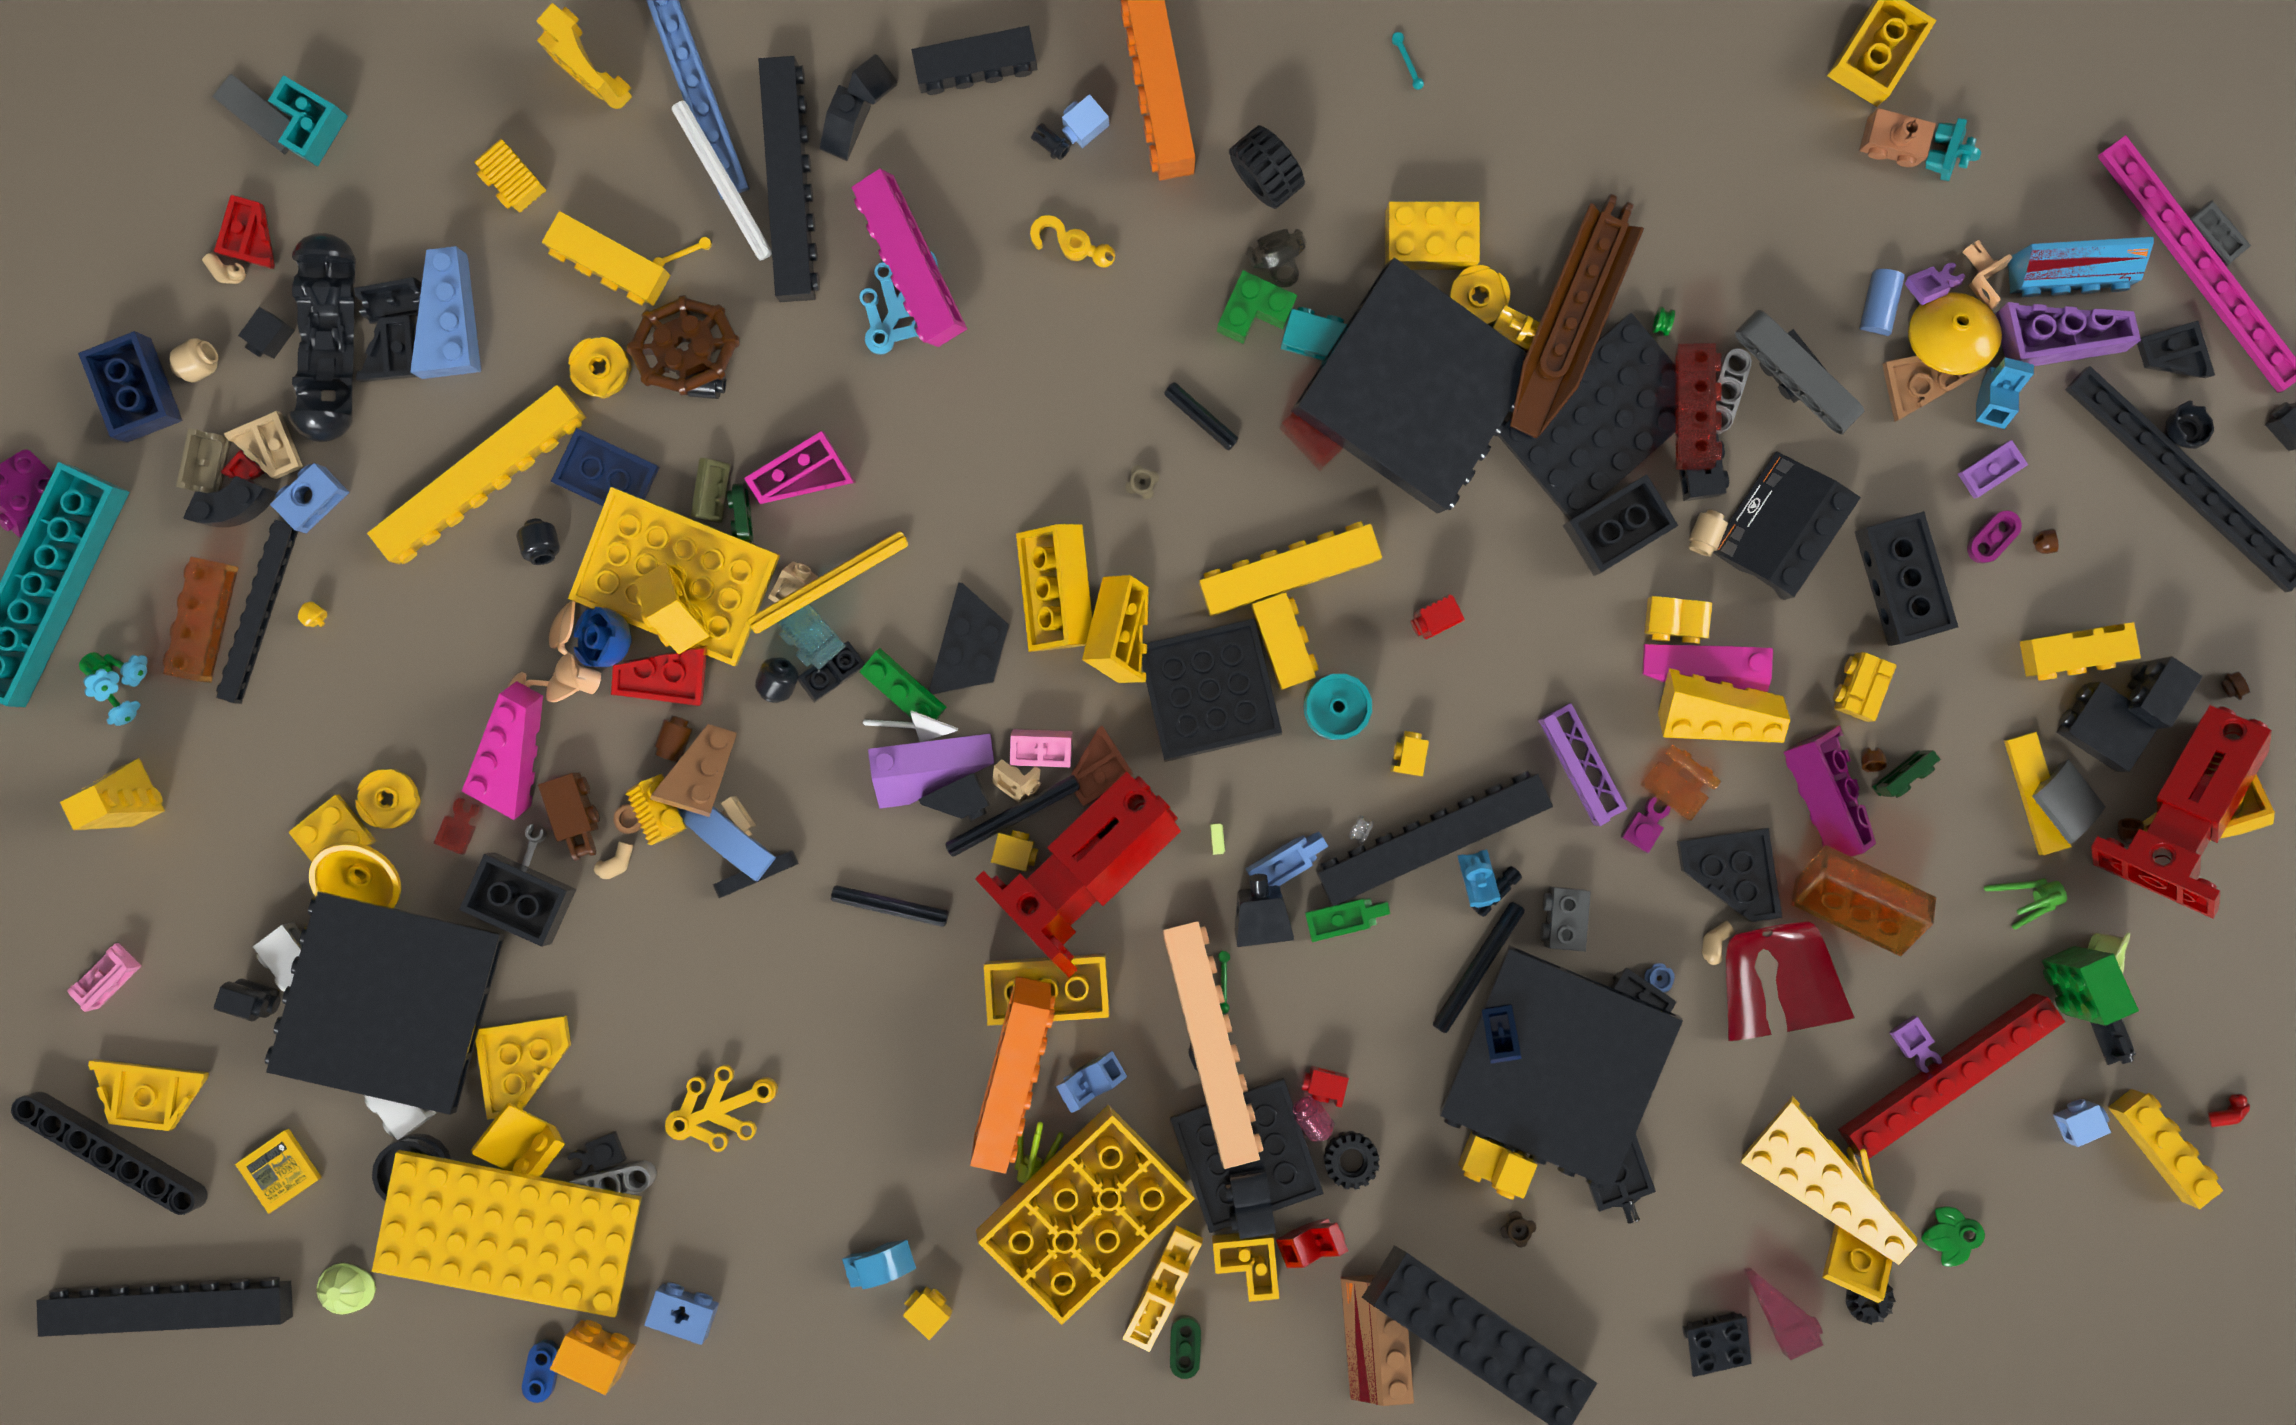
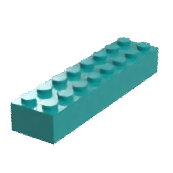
M61 462L57 463L0 581V703L5 706H27L130 493L76 466Z

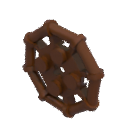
M682 295L673 302L650 312L646 310L641 314L643 318L632 341L627 344V353L632 356L643 384L676 391L680 395H688L689 391L716 379L722 380L726 376L724 372L735 348L740 345V338L735 335L725 315V308L720 304L714 306L688 299L686 295ZM688 311L707 317L701 321L693 315H688ZM680 312V317L665 324L659 322V320ZM716 324L722 334V338H713L710 332ZM651 328H654L652 343L644 344ZM689 342L687 350L683 351L681 348H677L679 344ZM721 349L716 362L712 363L710 358L712 352L715 354L716 350ZM646 355H655L658 363L653 368H650L645 357ZM706 369V371L688 378L689 375ZM669 371L676 372L679 378L674 379L671 377L664 376L663 374L665 372L670 373Z

